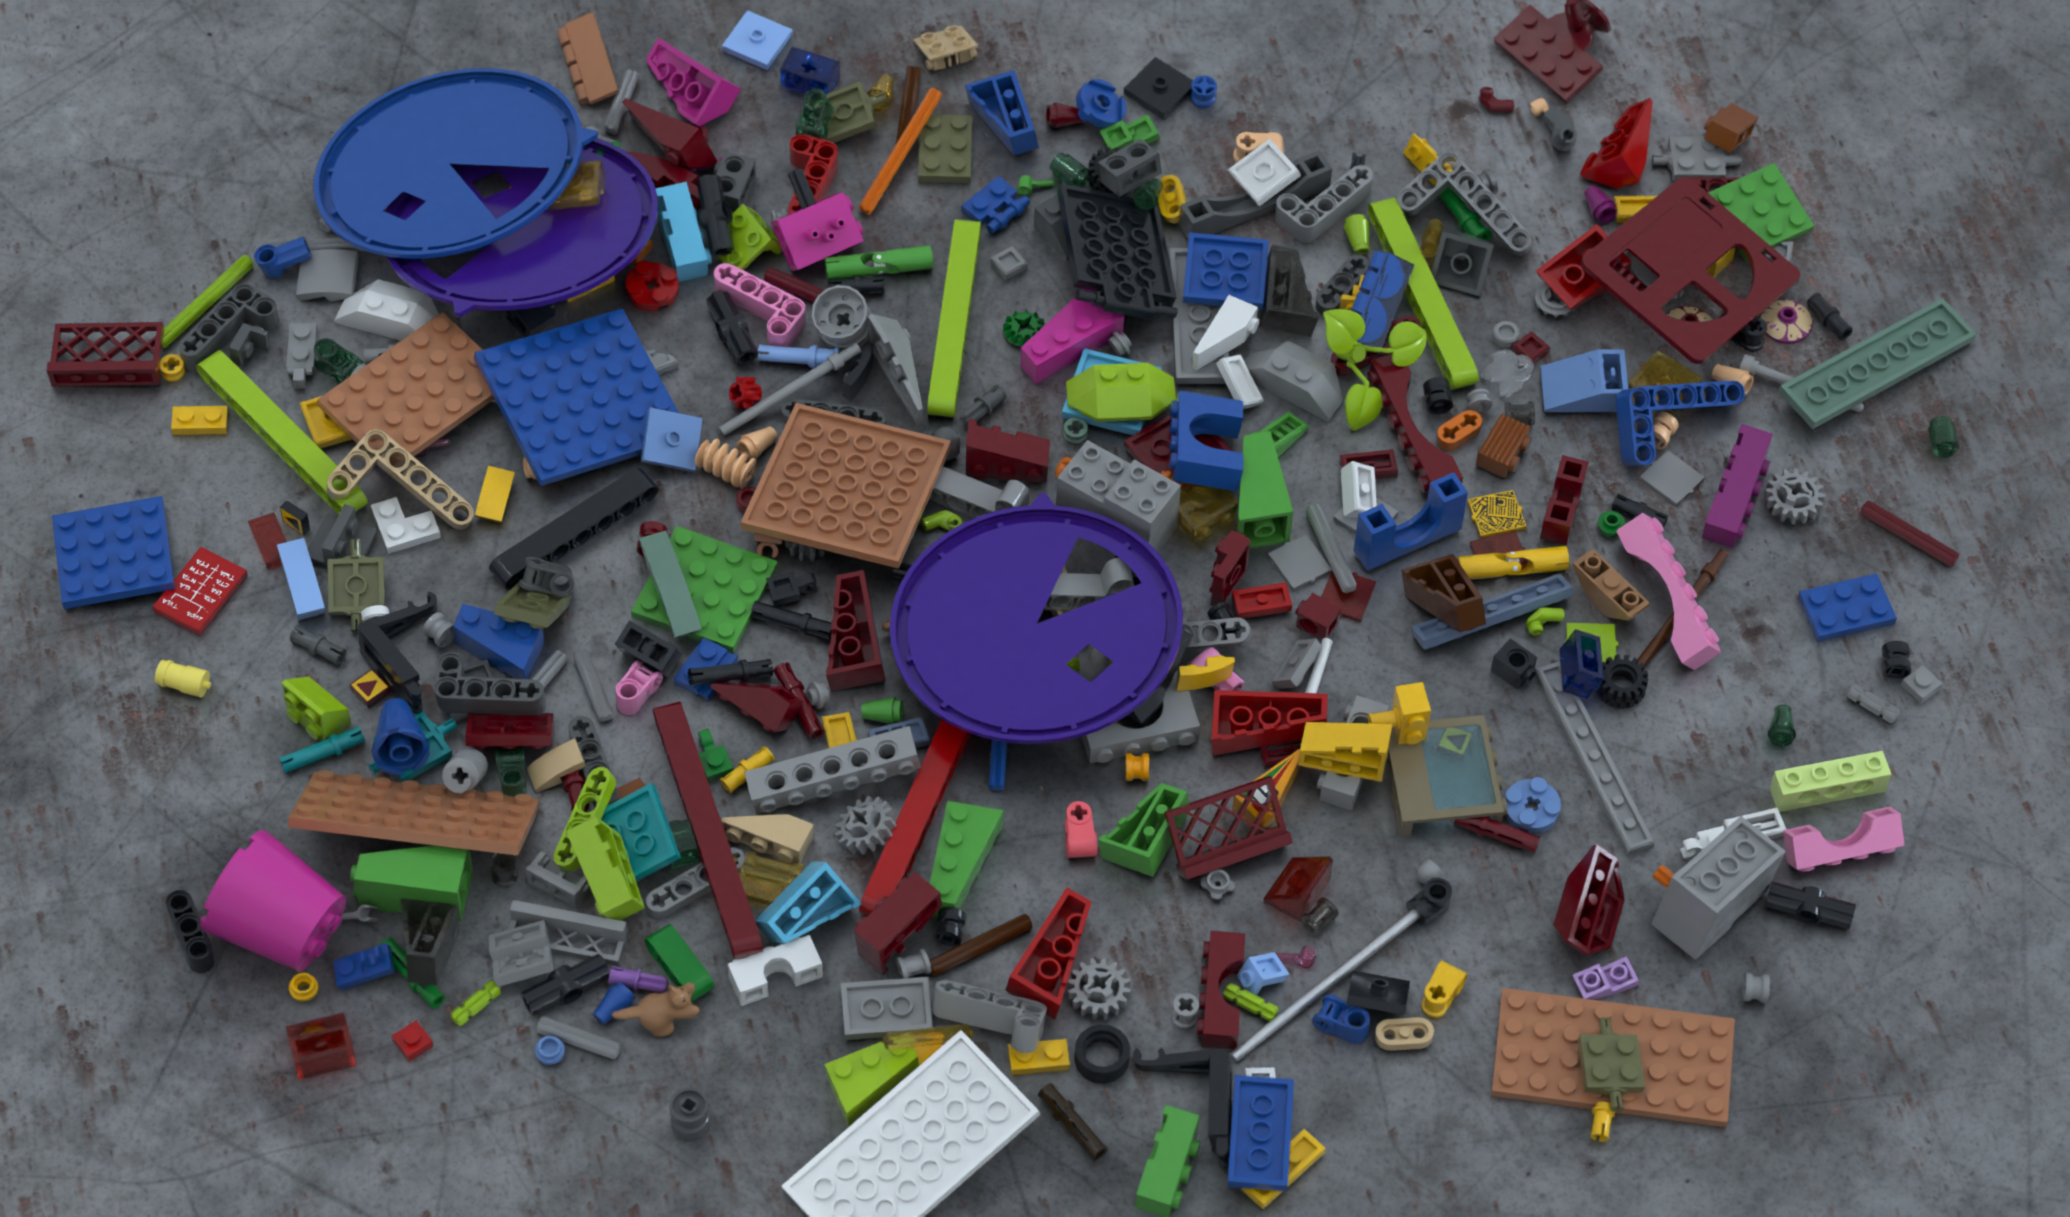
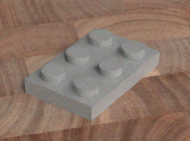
M928 977L841 983L845 1040L894 1037L905 1032L909 1036L926 1035L933 1032Z

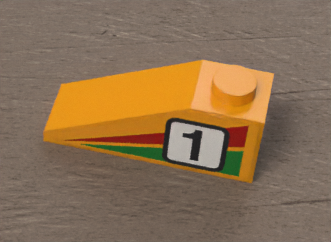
M1299 749L1255 779L1258 780L1267 776L1273 778L1280 808L1301 767L1298 765ZM1267 786L1257 788L1252 799L1263 805L1269 795ZM1249 791L1244 792L1242 794L1247 796ZM1239 795L1233 797L1232 809L1236 814L1244 801V798ZM1250 802L1242 817L1254 823L1261 807ZM1266 811L1259 826L1265 828L1271 825L1275 820V815Z

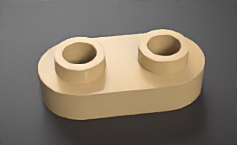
M1421 1017L1386 1019L1377 1025L1375 1041L1379 1047L1389 1051L1422 1049L1431 1044L1434 1027L1430 1021ZM1419 1033V1034H1421L1423 1037H1422V1038H1416V1037L1414 1036V1034ZM1391 1035L1394 1037V1039L1388 1040L1385 1038V1036Z

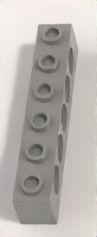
M910 726L748 770L744 773L756 814L773 812L777 808L787 805H798L805 800L816 797H827L841 790H853L859 787V785L881 782L895 775H907L914 770L921 769L913 735ZM888 755H894L890 759H884ZM860 763H866L861 767H856ZM838 770L835 774H829L831 771ZM805 778H811L807 782H801ZM777 786H783L778 790H774V788Z

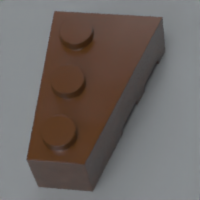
M1454 554L1401 570L1405 597L1458 632L1473 630L1486 624L1483 598Z

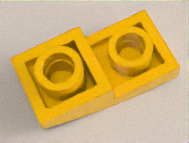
M488 465L475 517L502 523L515 472Z
M1217 655L1206 657L1204 666H1179L1176 690L1186 691L1206 688L1229 679L1232 676L1235 658Z

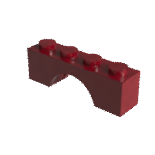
M1211 931L1210 941H1204L1202 958L1208 959V966L1202 967L1200 984H1206V993L1200 992L1199 1010H1204V1018H1198L1197 1036H1202V1047L1230 1050L1237 1048L1240 1010L1232 1007L1223 999L1219 988L1226 979L1238 974L1243 966L1245 933Z

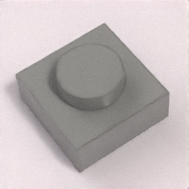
M1922 665L1903 679L1901 686L1922 704L1941 690L1943 683Z

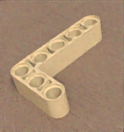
M378 429L370 430L328 477V494L336 500H342L352 493L377 464L456 530L466 529L470 526L473 519V508L465 499L385 432ZM374 438L382 441L383 447L379 450H373L369 447L368 442ZM398 456L404 460L405 464L402 467L395 468L390 464L389 460L392 457ZM354 459H360L365 463V467L359 471L354 470L350 466V462ZM415 474H420L425 478L426 482L418 486L413 484L410 478ZM341 479L346 482L347 488L337 491L332 487V482ZM442 492L446 495L447 500L441 504L436 503L432 499V494ZM459 509L464 510L468 518L465 521H458L454 518L453 512Z

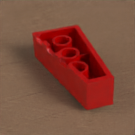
M1214 690L1211 738L1212 756L1258 748L1264 745L1269 746L1302 740L1306 722L1327 723L1328 694Z
M1068 887L1065 889L1011 973L1005 991L1017 997L1041 1002L1047 1007L1046 1015L1056 1020L1092 901Z

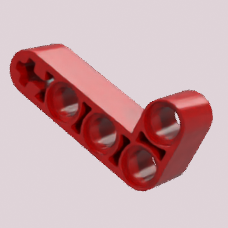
M805 134L795 135L789 142L790 162L794 167L804 170L815 201H820L825 198L838 168L837 146L831 141ZM795 192L788 206V214L801 209Z

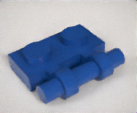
M998 176L962 204L961 212L972 221L981 222V225L989 221L990 223L986 225V229L992 234L996 230H1002L1006 227L1008 221L1014 216L1018 217L1025 211V207L1030 204V200L1025 195L1018 200L1015 199L1017 198V190ZM1003 208L1006 209V210L1003 211L1002 213H999V211H1000L1001 209H1003Z

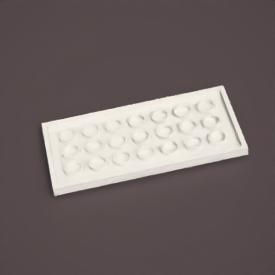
M960 1030L786 1181L782 1188L808 1217H925L1039 1117L1040 1113L966 1034Z

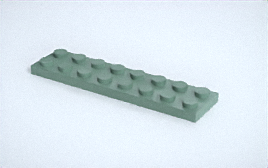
M1941 298L1780 386L1778 392L1802 419L1814 429L1973 342L1977 334Z

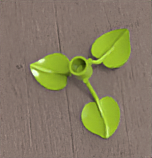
M1347 309L1328 310L1323 312L1328 347L1336 353L1338 358L1347 361V367L1351 368L1363 382V385H1352L1345 400L1347 424L1350 430L1356 431L1377 418L1381 412L1383 402L1381 392L1375 387H1369V381L1355 366V363L1361 362L1366 356V351L1392 353L1393 364L1401 367L1409 366L1422 355L1426 345L1427 334L1416 323L1405 321L1398 323L1390 332V348L1366 346L1357 342L1365 333V322L1361 315Z

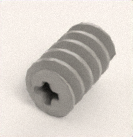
M466 748L460 750L443 769L442 778L445 786L454 793L463 794L466 791H470L486 775L488 771L487 759L477 749Z

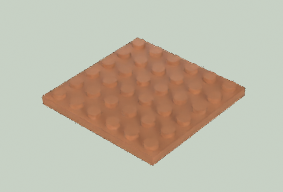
M796 403L741 520V529L899 569L950 452L951 441Z

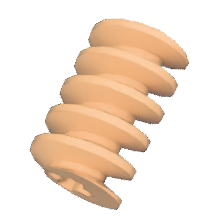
M718 438L714 439L711 444L709 440H705L697 451L695 465L698 468L704 467V470L708 473L713 472V475L717 478L722 477V480L727 483L731 482L734 487L745 488L754 475L757 460L751 458L746 463L748 458L746 453L741 454L737 458L738 449L734 448L728 453L729 444L725 443L719 448L720 440Z

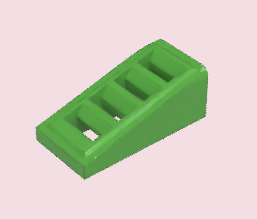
M1288 411L1259 432L1271 431L1277 456L1279 457L1308 430L1309 426ZM1285 424H1287L1289 427H1291V428L1294 429V430L1292 431L1291 429H1289L1288 427H1286Z

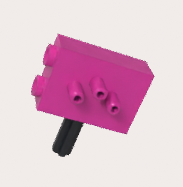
M798 168L788 173L801 209L771 221V225L791 271L799 270L863 242L861 236L863 235L862 226L859 221H855L851 212L853 210L852 202L848 196L844 195V192L833 194L816 202L803 169Z

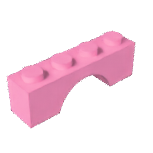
M1890 806L1863 812L1857 829L1850 836L1841 840L1831 841L1824 839L1820 831L1810 824L1783 830L1787 863L1801 872L1811 871L1815 869V866L1821 864L1829 866L1842 863L1843 859H1864L1874 852L1891 853L1895 851V848L1905 846L1901 813Z

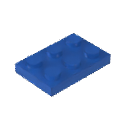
M1877 573L1799 591L1798 599L1817 642L1894 625L1897 620Z

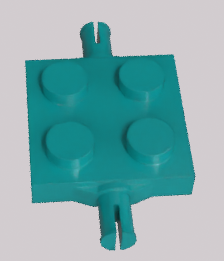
M423 711L415 714L428 740L430 755L427 762L419 770L413 772V769L404 771L403 775H397L402 782L411 780L452 757V751L444 741V735L458 729L453 718L437 726L428 719ZM375 761L368 764L373 775L381 771L375 764Z

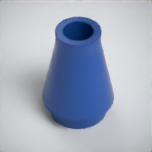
M618 982L615 986L611 985L592 1014L605 1026L613 1019V1012L631 1007V1002L635 999V996L625 985Z

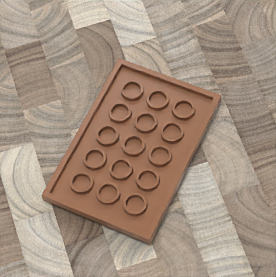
M442 312L317 399V403L357 444L370 430L378 429L385 432L414 457L493 401L494 397L474 360V353L483 349ZM374 438L368 442L369 447L373 450H379L383 447V443L379 439ZM398 456L392 457L389 460L390 464L395 468H399L404 464V460Z

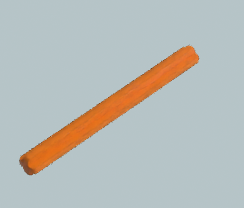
M930 88L861 201L859 205L860 212L865 215H871L940 101L942 93L939 90Z

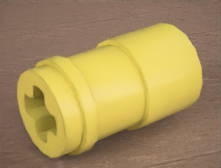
M161 660L155 672L156 684L163 688L169 687L180 690V692L202 698L211 686V682H209L210 672L208 670L190 665L184 666L171 660Z

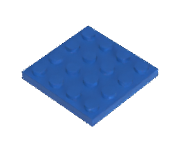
M162 496L52 515L61 600L64 609L175 589Z

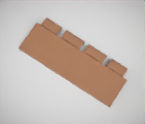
M593 12L566 23L565 27L558 29L557 34L563 48L567 66L569 67L573 85L575 86L579 104L585 105L590 103L592 105L619 93L595 14Z

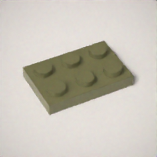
M931 114L919 136L918 182L971 183L972 115Z
M518 582L496 603L494 615L502 616V619L507 622H527L530 627L536 629L548 628L570 606L571 595L559 597L543 592H533L520 587Z

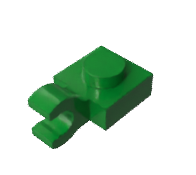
M709 728L699 731L698 735L700 738L698 741L703 752L698 754L707 781L710 782L725 777L734 768L724 745L715 747Z

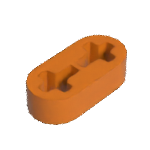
M1466 410L1442 424L1437 431V445L1443 450L1452 451L1476 437L1482 427L1481 415L1476 411Z

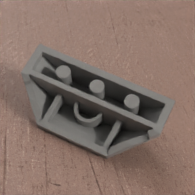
M1290 341L1252 352L1244 361L1256 385L1327 422L1332 420L1343 405L1335 365Z

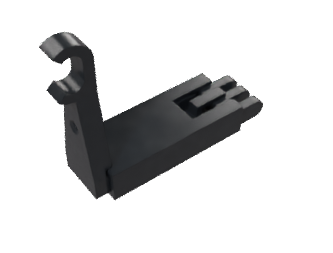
M429 591L427 594L428 603L423 606L417 607L412 601H408V608L365 621L358 625L360 653L394 694L409 704L414 714L422 712V690L418 683L419 673L390 641L389 637L437 610V597Z
M1161 1047L1158 1050L1159 1057L1156 1060H1141V1052L1136 1048L1133 1058L1139 1070L1210 1073L1208 1136L1212 1152L1217 1153L1219 1166L1221 1168H1228L1232 1122L1233 1070L1230 1056L1227 1055L1226 1049L1165 1054Z

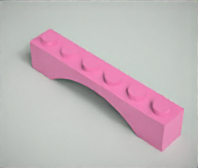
M1641 513L1616 530L1626 552L1641 561L1650 563L1667 584L1674 610L1671 642L1681 663L1696 670L1722 653L1717 644L1719 638L1715 631L1709 628L1706 622L1708 616L1704 609L1697 604L1695 600L1697 594L1693 587L1686 582L1684 578L1686 572L1682 565L1675 560L1673 546L1667 539H1664L1662 535L1664 528L1659 520L1655 517L1652 519L1648 515Z

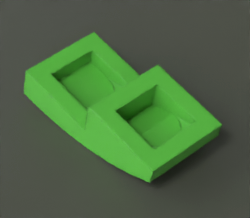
M1148 114L1127 125L1121 120L1100 131L1107 147L1111 148V151H1114L1115 147L1121 150L1139 139H1142L1147 144L1160 139L1159 133Z

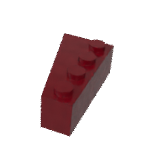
M864 570L836 575L833 604L834 614L831 622V643L829 644V662L826 671L830 691L833 692L886 681Z

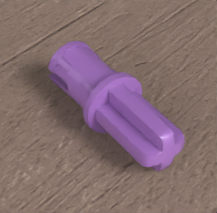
M612 966L610 970V985H616L618 982H621L626 987L633 988L635 992H638L639 989L659 993L666 992L668 987V979L666 977L642 973V969L636 971Z

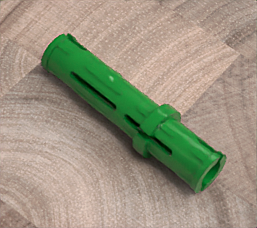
M392 937L384 939L379 946L386 943L391 946L394 967L407 980L409 988L413 993H418L429 1004L430 1008L435 1009L444 1002L446 996L431 982V976L427 972H422L396 944ZM397 957H399V958L401 959V961L408 967L407 969H406V967L397 959ZM416 977L418 978V980L421 981V983L426 987V989L416 980Z

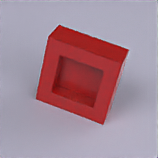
M417 1020L392 1035V1041L408 1062L433 1047V1041Z

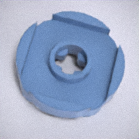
M1536 777L1521 780L1513 784L1506 791L1507 815H1505V818L1511 826L1517 829L1529 830L1528 833L1538 834L1551 829L1555 825L1561 810V800L1556 790L1548 785L1545 779ZM1528 802H1534L1537 804V810L1534 811L1532 808H1526L1525 806H1527Z

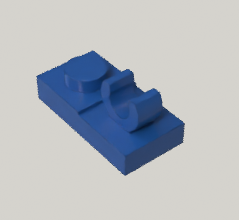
M388 943L333 961L336 984L341 991L395 973L392 949Z

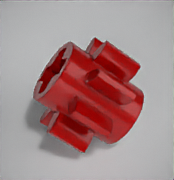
M736 377V382L732 383L729 388V399L736 402V409H749L761 400L762 387L755 383V377Z

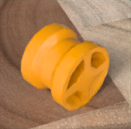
M1126 753V782H1131L1133 779H1141L1143 782L1149 781V753H1143L1141 756Z

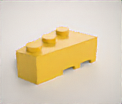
M1306 722L1298 765L1382 782L1393 724Z

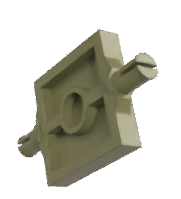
M860 81L812 99L815 106V118L803 123L801 122L804 133L820 128L824 133L825 139L835 143L877 127L873 116V107L888 101L884 91L869 97Z
M351 539L349 541L350 556L340 559H327L328 614L350 616L351 632L356 633V622L358 630V625L362 623L361 612L365 608L375 605L385 606L384 557L361 555L362 540L356 539L355 550V540Z
M1602 1017L1598 1020L1600 1034L1580 1035L1578 1038L1585 1093L1609 1095L1611 1111L1615 1112L1617 1109V1112L1624 1109L1621 1095L1626 1093H1642L1645 1088L1638 1036L1612 1033L1611 1019L1606 1017L1605 1020V1017Z

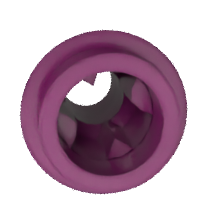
M1597 186L1587 188L1584 196L1593 218L1601 223H1608L1613 220L1617 214L1616 203Z

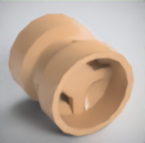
M1664 411L1656 412L1653 417L1655 449L1666 448L1670 441V436L1674 435L1679 427L1676 418Z

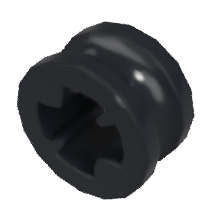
M1353 153L1350 170L1357 165H1365L1366 154L1357 156L1356 153Z

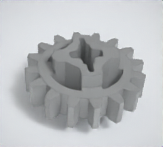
M1797 468L1794 469L1792 474H1789L1787 469H1783L1782 476L1775 473L1773 480H1769L1764 495V498L1767 499L1766 507L1773 508V516L1782 515V522L1790 518L1792 524H1795L1796 519H1800L1805 524L1807 517L1814 520L1817 512L1820 513L1825 499V494L1822 493L1823 485H1816L1817 477L1809 479L1808 471L1801 475Z
M868 796L864 803L858 799L856 800L855 807L847 806L849 812L847 814H840L839 817L842 819V822L835 825L839 830L835 835L844 849H849L852 854L859 850L864 855L868 848L874 852L876 850L875 845H885L883 840L885 837H892L893 834L890 832V829L896 827V823L893 820L897 817L887 801L883 802L880 797L873 801Z
M1092 958L1090 959L1089 966L1081 962L1079 971L1072 970L1071 979H1068V999L1073 1000V1009L1081 1007L1082 1016H1085L1088 1012L1092 1013V1020H1096L1098 1014H1102L1104 1020L1108 1019L1109 1012L1116 1016L1119 1015V1007L1126 1008L1127 999L1130 998L1131 989H1129L1130 978H1125V969L1117 971L1116 962H1113L1110 966L1106 965V958H1103L1100 964H1096V961ZM1084 981L1085 986H1083V990L1080 991V985ZM1115 987H1118L1119 991L1117 995L1114 997L1113 992L1115 991Z

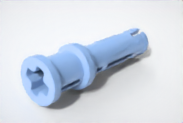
M759 344L758 351L769 352V354H758V361L808 364V367L814 369L827 361V357L835 352L840 353L841 348L836 346L834 349H826L813 345L808 349Z

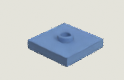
M650 407L647 411L641 462L694 472L696 470L695 457L699 448L703 418Z

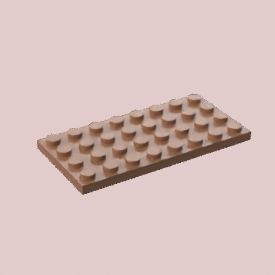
M321 770L313 773L289 815L288 828L519 855L539 811L540 799L532 798L527 794L512 796L504 795L500 791L479 792L475 791V789L459 794L452 792L443 784H433L430 786L422 785L412 780L397 782L391 781L386 777L372 779L364 778L359 774L339 775L329 770Z
M1502 988L1491 1096L1591 1110L1596 1106L1597 1102L1610 1103L1609 1095L1585 1093L1578 1047L1580 1035L1600 1034L1598 1020L1602 1017H1605L1606 1020V1017H1609L1611 1019L1612 1033L1638 1036L1645 1083L1642 1093H1626L1621 1095L1624 1109L1619 1112L1616 1109V1113L1726 1128L1729 1111L1734 1018Z

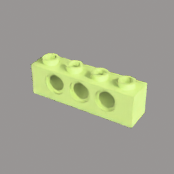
M1883 751L1774 771L1769 789L1776 808H1778L1779 812L1886 792L1892 774Z

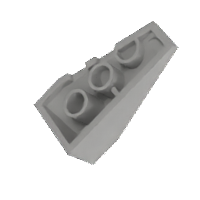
M875 314L869 315L868 341L873 343V356L919 426L923 424V407L910 346V334L906 328L902 329L895 319Z

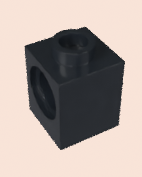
M1510 638L1493 656L1491 672L1518 690L1524 682L1529 683L1534 678L1537 669H1535L1537 656Z

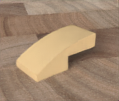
M574 738L539 757L527 767V771L535 792L539 793L563 783L562 776L584 768L586 764L578 743Z

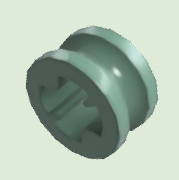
M1078 417L1068 419L1064 424V439L1072 445H1079L1085 442L1088 433L1087 423ZM1077 428L1079 433L1073 434L1072 429Z

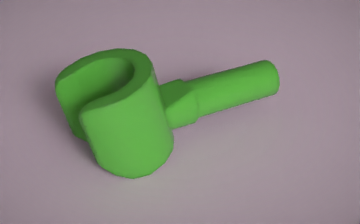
M1023 175L1019 179L1017 193L1021 196H1028L1032 193V188L1054 186V181L1032 180L1030 176Z

